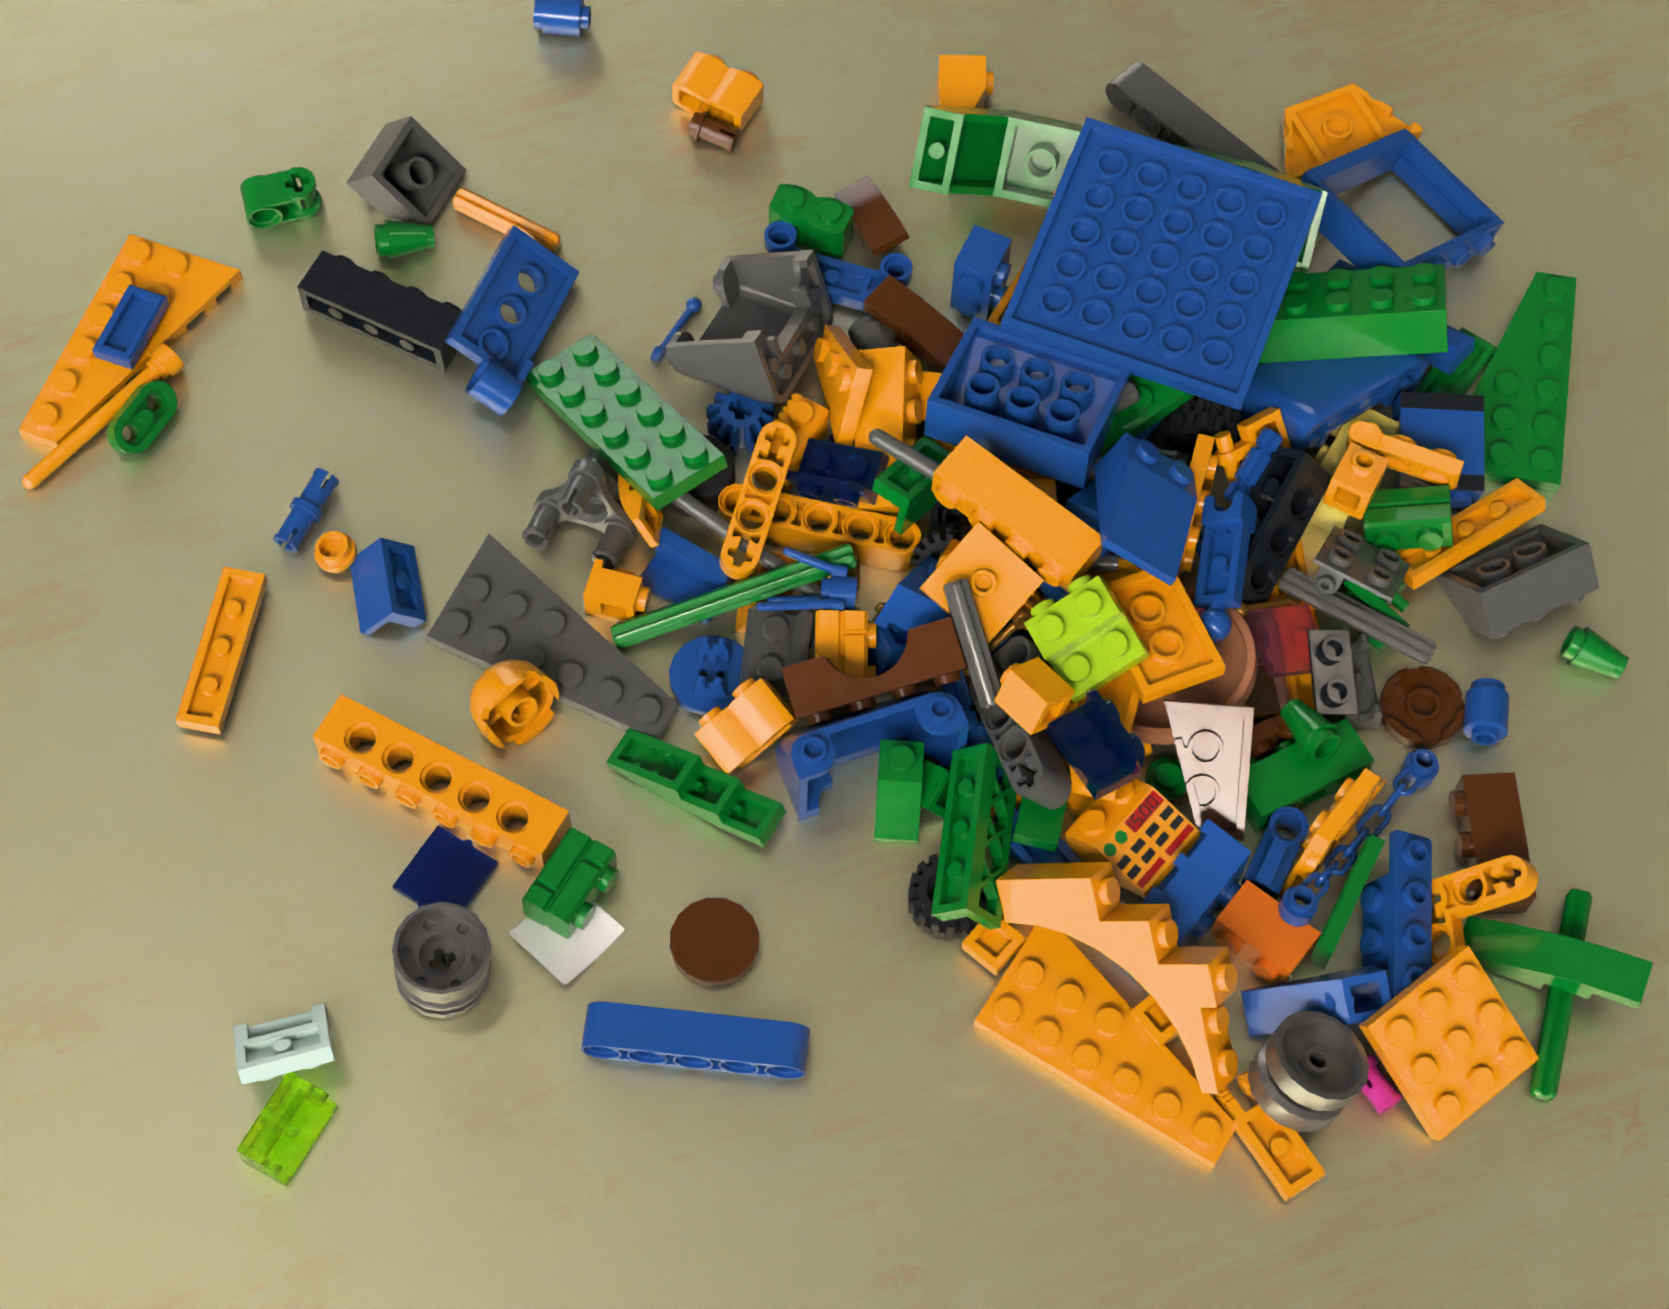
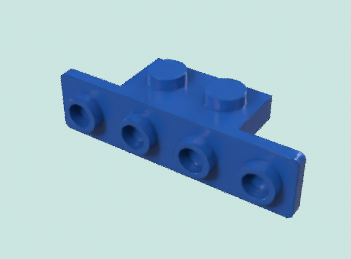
M1395 830L1389 834V873L1366 884L1360 900L1363 910L1362 936L1360 939L1362 967L1373 965L1385 970L1388 969L1391 999L1432 967V842L1429 838L1401 830Z

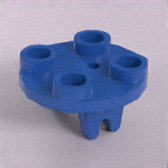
M718 635L700 636L685 643L674 655L669 669L671 690L676 697L679 707L693 713L705 715L717 706H720L722 710L729 706L735 700L732 693L739 686L744 647L733 639ZM706 673L707 676H700V674ZM719 674H723V675H724L723 678L717 677V676H718Z

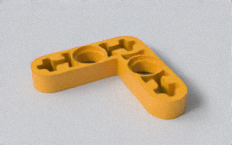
M1508 855L1432 879V903L1435 902V894L1441 897V901L1435 903V911L1432 910V967L1459 945L1466 946L1462 918L1514 903L1531 896L1538 885L1536 867L1520 857ZM1514 869L1521 871V876L1515 878V886L1506 882L1496 883L1494 879L1505 881L1514 877ZM1480 879L1483 884L1482 894L1477 900L1469 902L1466 897L1467 886L1471 881ZM1439 919L1444 920L1446 922L1439 923ZM1447 933L1450 938L1449 950L1444 955L1437 957L1433 950L1434 942L1438 936Z

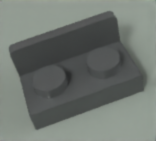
M757 605L748 609L739 685L749 678H753L755 682L760 678L767 679L784 701L787 702L790 700L781 668L808 660L809 649L812 647L815 638V629L812 627L813 612L803 610L793 616L779 611H759L756 607Z

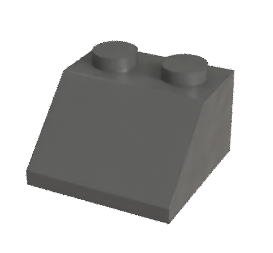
M412 116L384 125L346 183L373 209L403 222L430 225L462 178L466 169Z

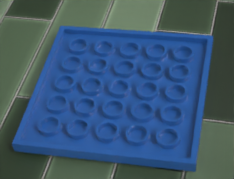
M1087 117L1002 318L1001 330L1130 370V374L1241 411L1320 204L1322 193Z

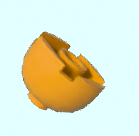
M507 659L489 667L476 680L470 693V714L479 731L497 747L506 748L503 743L508 744L510 742L520 746L538 736L551 722L555 712L550 707L553 703V697L559 701V691L556 683L532 663L523 660Z

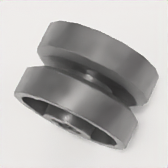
M1299 1011L1287 1016L1251 1059L1248 1081L1251 1093L1261 1109L1278 1124L1298 1132H1316L1330 1126L1345 1106L1361 1091L1368 1079L1369 1063L1365 1049L1356 1035L1338 1019L1319 1011Z

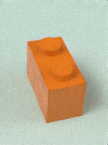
M1246 880L1216 918L1210 935L1215 938L1218 946H1228L1229 955H1238L1251 964L1254 973L1262 980L1277 984L1288 982L1315 947L1321 932L1310 924L1296 927L1286 923L1279 915V902L1249 880Z

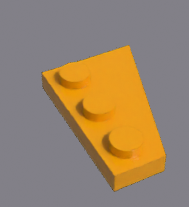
M825 324L822 337H818L815 342L814 361H816L826 408L829 411L828 415L835 444L840 447L852 448L873 370L841 327Z

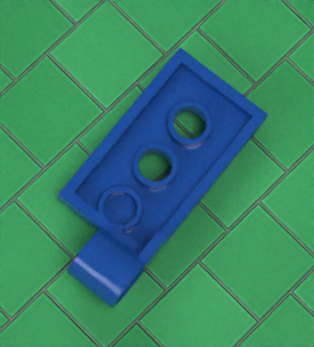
M514 225L505 233L444 341L478 364L466 387L465 393L499 416L507 412L521 392L523 382L534 364L531 360L579 274L578 270ZM519 273H524L531 277L534 283L533 292H528L520 286L518 281ZM501 305H508L515 311L517 316L515 324L508 323L503 319L500 312Z

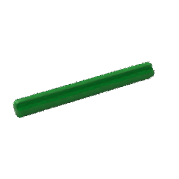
M1580 889L1569 890L1565 897L1559 934L1585 941L1592 903V895L1588 891ZM1550 985L1537 1049L1538 1060L1534 1065L1530 1087L1531 1096L1544 1101H1552L1558 1092L1575 994Z

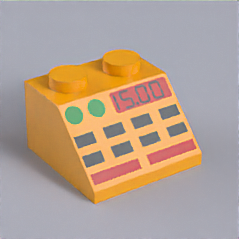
M1124 773L1121 775L1115 802L1096 798L1065 832L1073 852L1083 862H1112L1114 876L1118 880L1119 885L1143 898L1147 897L1154 886L1158 887L1175 867L1173 862L1182 852L1185 855L1200 835V831L1153 786Z

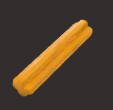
M460 188L453 197L452 202L455 210L504 234L514 225L554 254L561 244L559 233L466 188Z

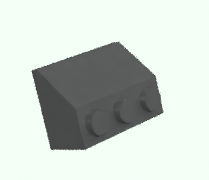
M1544 524L1534 526L1478 552L1436 577L1468 628L1491 639L1506 637L1513 632L1514 628L1527 622L1542 620L1548 616L1550 611L1563 605L1578 603L1583 600L1584 595L1599 589L1589 542Z

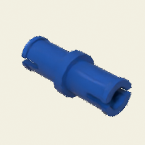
M316 468L300 497H294L290 503L291 512L278 533L273 537V540L279 546L283 542H287L284 547L285 550L297 553L300 544L313 523H319L323 516L321 510L334 488L339 484V480L334 475H331L329 479L324 481L329 473L328 471Z

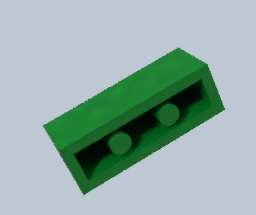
M1347 718L1335 723L1339 729L1338 735L1341 737V745L1334 755L1324 761L1315 762L1312 758L1304 757L1293 739L1281 743L1273 749L1272 755L1260 761L1257 758L1250 759L1246 820L1255 833L1266 828L1270 816L1275 810L1289 806L1301 811L1337 793L1348 777L1356 781L1365 768L1371 769L1375 760Z

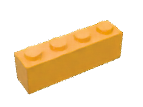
M906 346L858 350L873 371L855 434L853 508L897 517L899 508L872 491L875 478L897 459L871 444L868 436L871 430L879 428L910 447L918 441L916 438V424L921 423L922 409L920 401L917 399V385L922 383V365L920 360L916 359Z
M967 435L934 471L931 490L942 505L949 509L956 508L968 517L973 527L977 522H980L1022 561L1025 560L1035 567L1040 577L1049 585L1054 587L1060 586L1068 592L1067 587L1074 580L1082 577L1101 555L1103 546L1101 545L1098 532Z

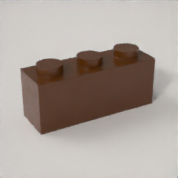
M1515 772L1462 775L1455 789L1449 793V810L1452 817H1457L1459 832L1456 833L1455 847L1458 858H1464L1465 869L1508 855H1514L1530 862ZM1514 869V877L1505 881L1494 879L1496 883L1506 882L1515 886V878L1521 876V871ZM1480 879L1471 881L1467 886V900L1473 902L1481 896L1483 884ZM1536 891L1523 900L1475 915L1525 913L1535 900Z

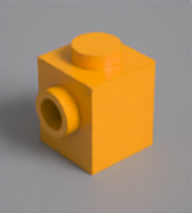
M1351 442L1332 476L1322 503L1361 520L1381 483L1390 460L1378 455L1373 450L1363 448Z
M1036 657L1022 664L1014 663L1003 673L1000 679L1002 686L994 702L1026 732L1033 735L1059 723L1075 690L1044 661Z

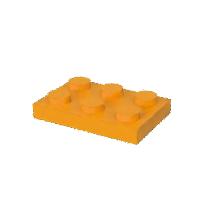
M1198 434L1189 467L1194 473L1197 501L1177 574L1179 580L1182 570L1191 571L1198 537L1203 525L1201 519L1204 500L1207 496L1211 495L1219 460L1218 455L1212 454L1215 437Z
M1144 570L1108 582L1151 655L1126 671L1143 704L1224 675L1226 666L1178 576L1171 586Z

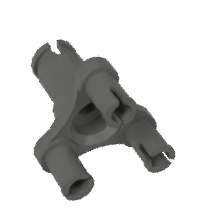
M591 447L585 459H579L574 462L569 472L568 480L556 488L544 490L538 495L533 506L534 514L527 528L523 531L522 538L526 539L525 542L529 546L536 549H544L547 547L549 539L558 523L569 521L590 526L603 532L595 551L591 555L593 563L595 558L604 560V567L613 570L617 567L618 560L625 546L633 541L638 529L626 514L619 500L618 473Z

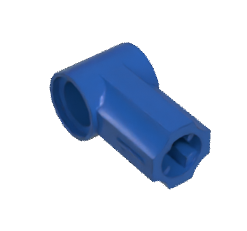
M1289 806L1281 807L1274 811L1241 881L1242 885L1246 880H1249L1275 900L1278 898L1294 860L1308 834V819L1303 812ZM1286 828L1294 834L1295 838H1283L1277 833L1276 829Z

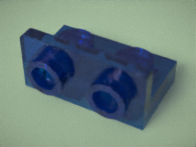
M808 438L799 471L788 470L785 479L797 487V494L809 499L820 500L822 495L834 497L833 500L848 507L857 508L859 502L875 505L878 494L872 491L874 481L886 469L889 457L880 451Z
M1096 688L1086 693L1084 705L1047 725L1048 735L1095 800L1141 776L1145 749L1141 740L1134 732H1127L1120 722V715L1114 703L1108 698L1103 699Z

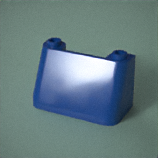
M1421 354L1264 363L1257 367L1242 409L1238 411L1241 413L1240 418L1246 420L1269 407L1280 409L1291 448L1304 452L1306 448H1311L1314 445L1317 448L1323 446L1330 432L1377 404L1381 403L1385 408L1389 405L1392 407L1400 392H1415L1428 366V361Z
M919 691V693L898 700L892 698L877 703L875 707L855 713L849 712L836 716L832 720L812 726L808 725L784 734L777 742L775 757L798 821L819 815L820 795L823 791L833 788V781L829 773L830 769L834 766L879 752L880 739L924 742V758L932 759L939 766L950 771L953 750L966 748L969 722L960 702L951 694L938 691Z

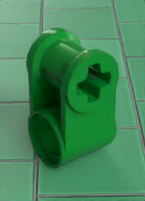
M293 167L289 170L268 175L252 176L244 180L240 185L247 223L256 229H267L278 224L309 219L315 216L322 207V198L319 191L315 189L316 180L313 173L303 167ZM296 178L300 179L302 186L297 185ZM301 200H304L306 208L302 207Z

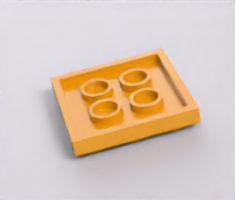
M1465 945L1456 947L1359 1025L1430 1139L1438 1141L1443 1139L1538 1060V1055L1471 948Z

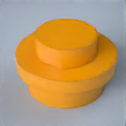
M330 531L323 534L316 542L314 557L319 567L324 571L331 573L343 571L351 566L356 559L357 546L353 539L345 533Z

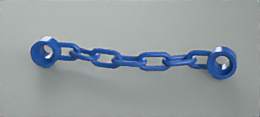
M1418 749L1408 753L1400 767V772L1393 780L1394 792L1383 805H1373L1363 815L1356 825L1358 835L1349 845L1341 844L1336 846L1325 858V869L1322 872L1310 873L1299 886L1290 887L1285 891L1278 904V912L1286 923L1296 927L1307 925L1318 909V901L1330 887L1329 878L1332 875H1343L1349 870L1357 859L1355 850L1366 840L1367 836L1370 837L1372 834L1378 837L1390 823L1392 817L1390 809L1400 796H1410L1418 788H1426L1432 784L1439 772V763L1433 752L1427 749ZM1378 811V817L1383 818L1385 816V818L1373 833L1369 834L1370 828H1363V826ZM1341 851H1344L1342 858L1346 860L1350 857V859L1340 869H1337L1339 862L1334 860L1331 863V861ZM1313 879H1316L1314 886L1316 888L1321 887L1316 894L1307 887ZM1295 899L1301 900V901L1304 902L1306 905L1303 906V905L1298 904V903L1295 901Z

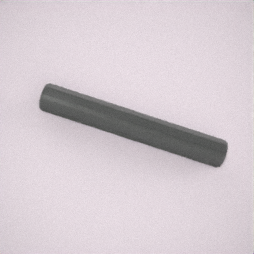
M1294 568L1287 569L1280 579L1278 587L1281 591L1423 665H1426L1436 652L1437 644L1435 641L1338 591L1333 594L1321 593L1316 588L1313 578Z

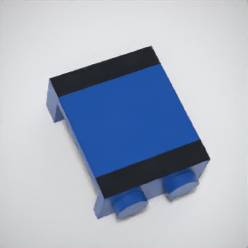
M1400 392L1392 405V419L1399 421V435L1409 437L1417 443V446L1432 451L1435 448L1448 450L1454 453L1457 459L1464 461L1456 489H1450L1452 508H1466L1476 503L1485 492L1484 396ZM1399 472V482L1394 489L1440 485Z

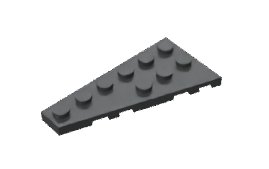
M490 534L487 535L427 635L429 644L485 669L507 659L528 661L545 672L556 683L559 691L558 702L625 732L628 728L662 740L678 711L677 703Z

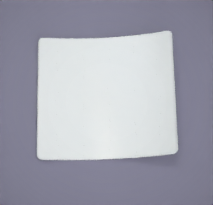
M594 901L593 905L596 906V910L590 923L584 930L577 927L570 939L564 938L550 930L547 926H543L528 917L510 930L509 935L559 981L566 985L593 963L624 932V927Z

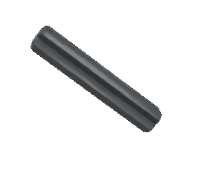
M957 579L948 582L943 586V591L978 705L981 708L996 706L997 704L994 702V699L1001 686L969 581L967 579Z

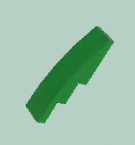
M628 728L606 761L608 767L653 794L698 818L763 848L786 813L782 803L745 789L741 779L704 765L699 755L631 728Z
M1468 916L1463 928L1466 946L1471 948L1485 970L1541 989L1543 984H1547L1589 999L1593 993L1638 1009L1642 1002L1653 962L1572 937L1507 922Z

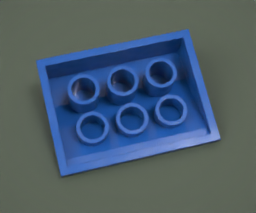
M973 317L927 400L924 435L955 446L967 435L1003 462L1084 488L1099 458L1131 375L1130 370L1002 331L1001 325Z

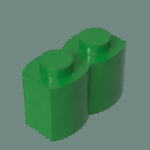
M779 184L769 204V224L775 221L790 223L796 229L798 247L806 246L808 250H814V253L842 260L853 239L854 210L848 204L838 199L816 197L812 192L803 187L792 184Z

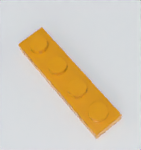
M1518 478L1512 480L1452 516L1453 546L1440 547L1432 551L1422 548L1395 551L1403 561L1411 564L1403 581L1413 590L1417 589L1546 510L1545 498Z
M223 567L175 719L179 727L215 734L222 733L268 583L264 573Z

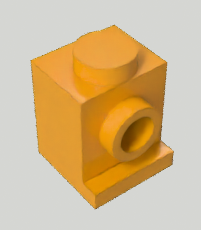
M595 558L583 594L585 614L615 622H622L639 615V612L646 613L651 599L652 588L643 586V577H639L633 572L622 568L606 569L604 567V560Z

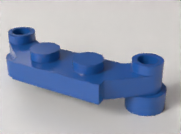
M775 221L765 229L764 244L768 253L802 250L797 246V232L792 224L784 221ZM815 253L831 302L864 311L865 299L889 274L906 287L912 279V262L907 256L900 253H892L885 256L881 261L879 270Z

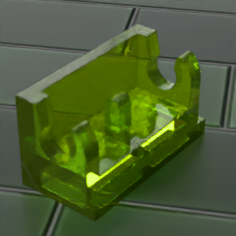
M293 1072L286 1073L236 1151L245 1164L288 1187L337 1111V1104L328 1099L329 1094L300 1078Z

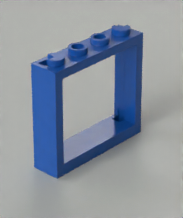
M1406 128L1304 172L1300 179L1328 190L1318 231L1358 270L1371 269L1376 266H1389L1391 268L1407 267L1419 263L1445 264V270L1453 266L1459 268L1471 257L1477 254L1479 256L1487 254L1495 246L1493 242L1494 237L1504 223ZM1392 170L1460 236L1404 262L1337 194Z

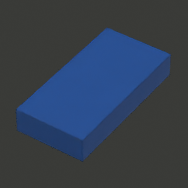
M129 284L92 349L95 357L133 370L169 306L167 297Z

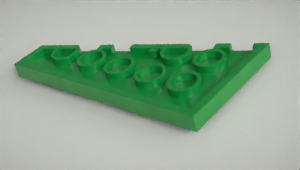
M1536 272L1473 395L1484 396L1485 481L1507 484L1518 478L1532 489L1556 493L1561 485L1577 278Z

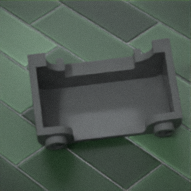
M814 250L727 256L713 277V290L720 299L721 308L699 341H695L689 332H677L672 336L665 347L668 362L679 374L764 404L784 403L814 357L815 342L818 337H822L825 324L832 325L833 321L832 303Z

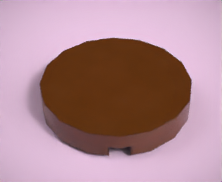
M1419 666L1418 669H1408L1407 667L1398 670L1386 681L1378 699V704L1381 706L1383 714L1381 719L1385 731L1397 742L1413 749L1430 750L1443 746L1457 735L1463 723L1465 708L1462 699L1463 693L1459 685L1451 677L1435 668Z
M705 898L691 903L678 914L670 931V951L676 968L688 980L704 987H716V985L726 983L729 985L739 981L752 969L759 955V931L753 916L742 905L726 898Z

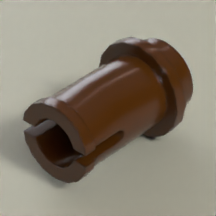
M706 111L703 114L695 112L688 128V134L693 136L694 141L699 142L701 139L726 149L728 152L734 150L735 145L733 143L737 144L741 131L738 127L735 128L710 118L709 112Z

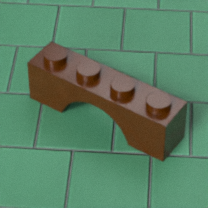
M952 617L908 629L907 644L901 658L890 670L876 677L854 678L847 676L839 671L825 656L781 668L797 720L807 719L809 726L834 719L833 711L850 706L851 713L877 706L875 698L892 693L894 700L919 693L917 685L934 680L936 687L960 681L962 679L959 672L968 670Z

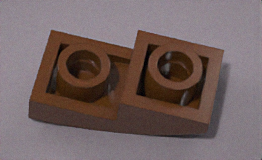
M868 175L833 194L835 199L848 204L854 210L853 225L858 238L874 257L893 249L896 245L909 239L908 233L896 213Z

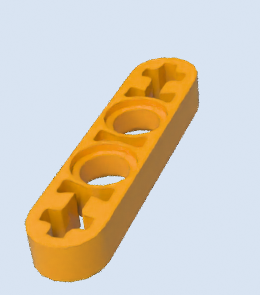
M771 422L761 429L719 558L721 570L732 579L741 580L748 578L754 573L760 559L796 446L795 432L784 422ZM774 435H779L783 437L782 444L785 446H780L775 462L767 460L771 447V442L768 440H772ZM760 471L769 472L774 476L776 485L768 491L760 490L753 484V475ZM748 509L756 510L763 516L764 523L757 529H748L740 521L741 513ZM741 538L749 540L745 558L751 562L744 561L741 567L733 565L734 558L728 554H736Z

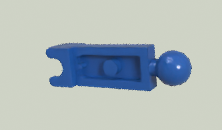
M1241 491L1233 495L1232 504L1227 510L1216 505V499L1212 495L1205 498L1201 523L1205 528L1194 605L1198 608H1205V611L1200 615V619L1213 642L1222 641L1230 634L1232 622L1225 610L1241 607L1250 534L1255 533L1257 508L1252 499Z

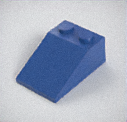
M1126 432L1094 466L1101 545L1171 586L1177 578L1197 501L1194 473L1182 461H1173L1160 453L1151 442L1144 439L1140 441Z

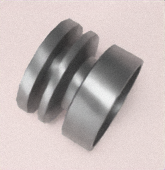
M446 902L421 906L406 916L395 933L392 953L398 991L409 1007L425 1016L445 1019L462 1015L476 1006L488 989L491 975V945L487 929L478 916L461 905ZM443 962L446 968L450 967V971L443 974L440 968H435V965Z

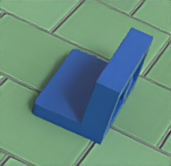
M666 527L661 529L659 545L655 547L654 558L639 576L643 577V586L652 588L653 594L670 604L736 582V579L730 578L721 570L718 557ZM713 617L702 620V622L708 624Z
M380 537L356 555V559L350 568L359 627L362 634L371 635L388 622L417 628L426 621L414 546Z

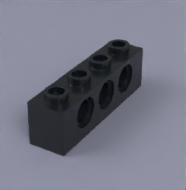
M1279 446L1276 452L1271 453L1270 457L1272 459L1255 487H1252L1249 497L1257 508L1255 533L1250 534L1242 602L1246 605L1268 601L1332 479V476L1307 452ZM1262 611L1248 613L1243 619L1256 623Z

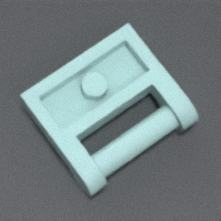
M325 1003L311 1006V1011L250 1027L248 1023L233 1026L237 1071L242 1085L256 1081H267L278 1075L301 1069H312L321 1064L335 1061L330 1032L331 1025Z

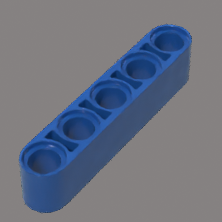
M592 1002L587 1006L581 1051L586 1055L602 1059L783 1079H799L804 1077L806 1073L810 1029L805 1025L786 1021L612 1002Z

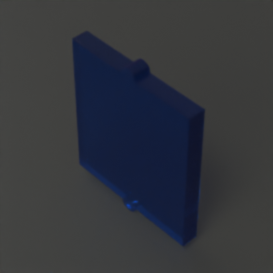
M438 825L392 887L393 890L416 903L418 908L428 904L446 902L458 904L467 909L499 864L495 859L473 847L470 839L463 841Z

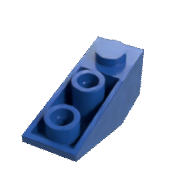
M1373 965L1240 991L1248 1036L1273 1034L1287 1016L1299 1011H1319L1338 1019L1344 1025L1364 1022L1391 1000L1386 970Z

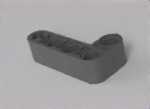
M1023 636L1011 638L992 655L999 682L1003 673L1014 663L1022 664L1036 657L1044 661L1053 671L1054 669L1043 658L1035 642ZM970 680V695L1014 791L1047 809L1053 810L1061 807L1068 800L1072 784L1047 728L1030 735L1000 706L981 708L978 705Z

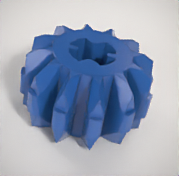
M728 391V395L716 392L714 404H709L706 410V417L709 420L707 422V432L710 436L722 441L725 446L730 445V451L733 456L738 452L739 448H745L751 455L761 429L766 424L774 422L775 407L773 404H764Z

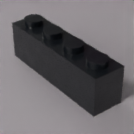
M322 250L297 286L304 310L445 372L458 350L444 341L462 311L459 307L450 302L441 303L432 299L416 287H405L391 281L387 275L380 271L374 270L371 272L357 266L346 256H335Z

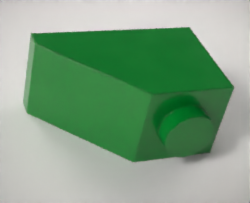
M880 739L874 828L875 842L918 844L924 742Z

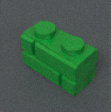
M1450 485L1377 490L1364 514L1366 542L1379 549H1389L1394 552L1401 549L1420 548L1432 551L1440 547L1453 546Z
M569 828L522 898L524 914L566 939L571 938L577 927L584 930L595 913L596 906L593 903L600 892L609 893L617 881L619 870L616 869V853L608 846L596 840L593 841L584 833L574 828Z

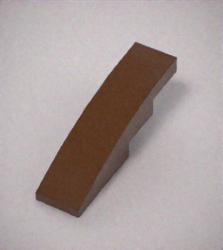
M890 274L864 301V311L895 331V341L902 346H906L910 352L927 363V372L943 373L964 335L960 329Z

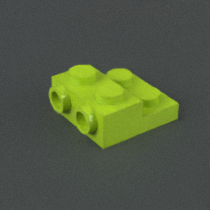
M1085 575L1074 580L1067 587L1070 594L1056 603L1053 599L1040 602L1031 609L1030 614L1032 618L1024 623L1043 658L1075 690L1071 698L1075 703L1151 656L1109 584L1099 575L1093 579L1090 575Z

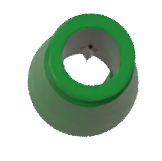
M384 220V224L374 225V239L378 257L387 256L388 260L435 248L432 224L424 225Z
M1574 626L1566 636L1559 653L1561 657L1567 659L1568 665L1610 676L1614 679H1618L1621 676L1629 660L1628 656L1622 654L1621 651L1588 626L1584 629Z
M1293 699L1284 705L1280 716L1304 757L1312 758L1315 762H1321L1336 753L1341 745V737L1338 735L1339 729L1335 724L1309 707L1301 699Z

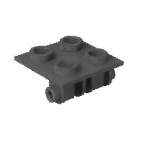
M1334 526L1313 563L1321 566L1314 579V583L1321 593L1333 594L1339 589L1343 580L1346 579L1392 602L1411 564L1403 561L1392 550L1379 549L1364 541L1362 536L1355 531L1340 529Z

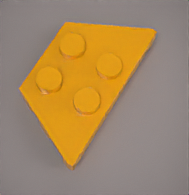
M1352 83L1285 108L1282 117L1284 173L1300 180L1304 172L1406 128L1418 140L1423 129L1416 122L1409 126L1392 115L1394 111L1392 107L1382 101L1373 99L1367 91Z
M1367 768L1364 769L1356 781L1351 777L1345 780L1334 796L1335 802L1328 811L1323 809L1309 829L1311 833L1301 846L1305 851L1285 881L1278 895L1280 899L1288 888L1299 886L1310 873L1318 872L1321 869L1325 858L1341 843L1384 787L1387 780Z

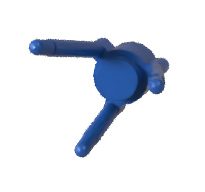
M785 547L783 549L784 555L830 573L831 577H822L820 595L772 596L766 598V602H760L756 606L759 611L809 609L854 611L857 577L847 576L848 566L831 564L806 553Z

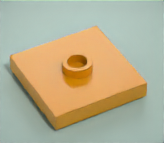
M977 522L919 589L951 617L943 586L957 579H967L987 643L989 644L1044 580L980 522Z

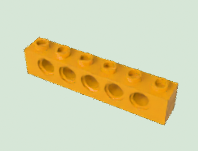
M342 694L338 697L312 736L319 753L318 757L330 767L340 770L343 766L355 772L356 777L365 785L373 789H378L380 786L393 792L394 797L405 806L413 809L420 806L432 812V817L440 824L448 828H454L457 825L470 832L469 835L477 843L487 848H492L495 845L507 851L508 856L523 867L531 868L534 865L543 869L569 828H572L569 810ZM363 742L375 743L368 751L359 752L355 750ZM401 761L412 762V765L404 771L392 769ZM445 780L450 782V785L444 790L434 791L430 789L431 785L437 781ZM485 800L489 802L482 810L473 811L468 809V806L473 801ZM521 819L527 822L520 830L513 831L505 828L512 820Z

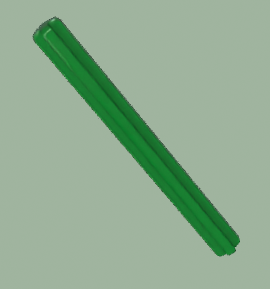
M847 543L812 555L831 564L848 566L847 570L857 566V559L853 548ZM794 561L613 624L611 626L612 638L615 645L622 649L821 580L822 577L826 578L831 576V574L802 562Z

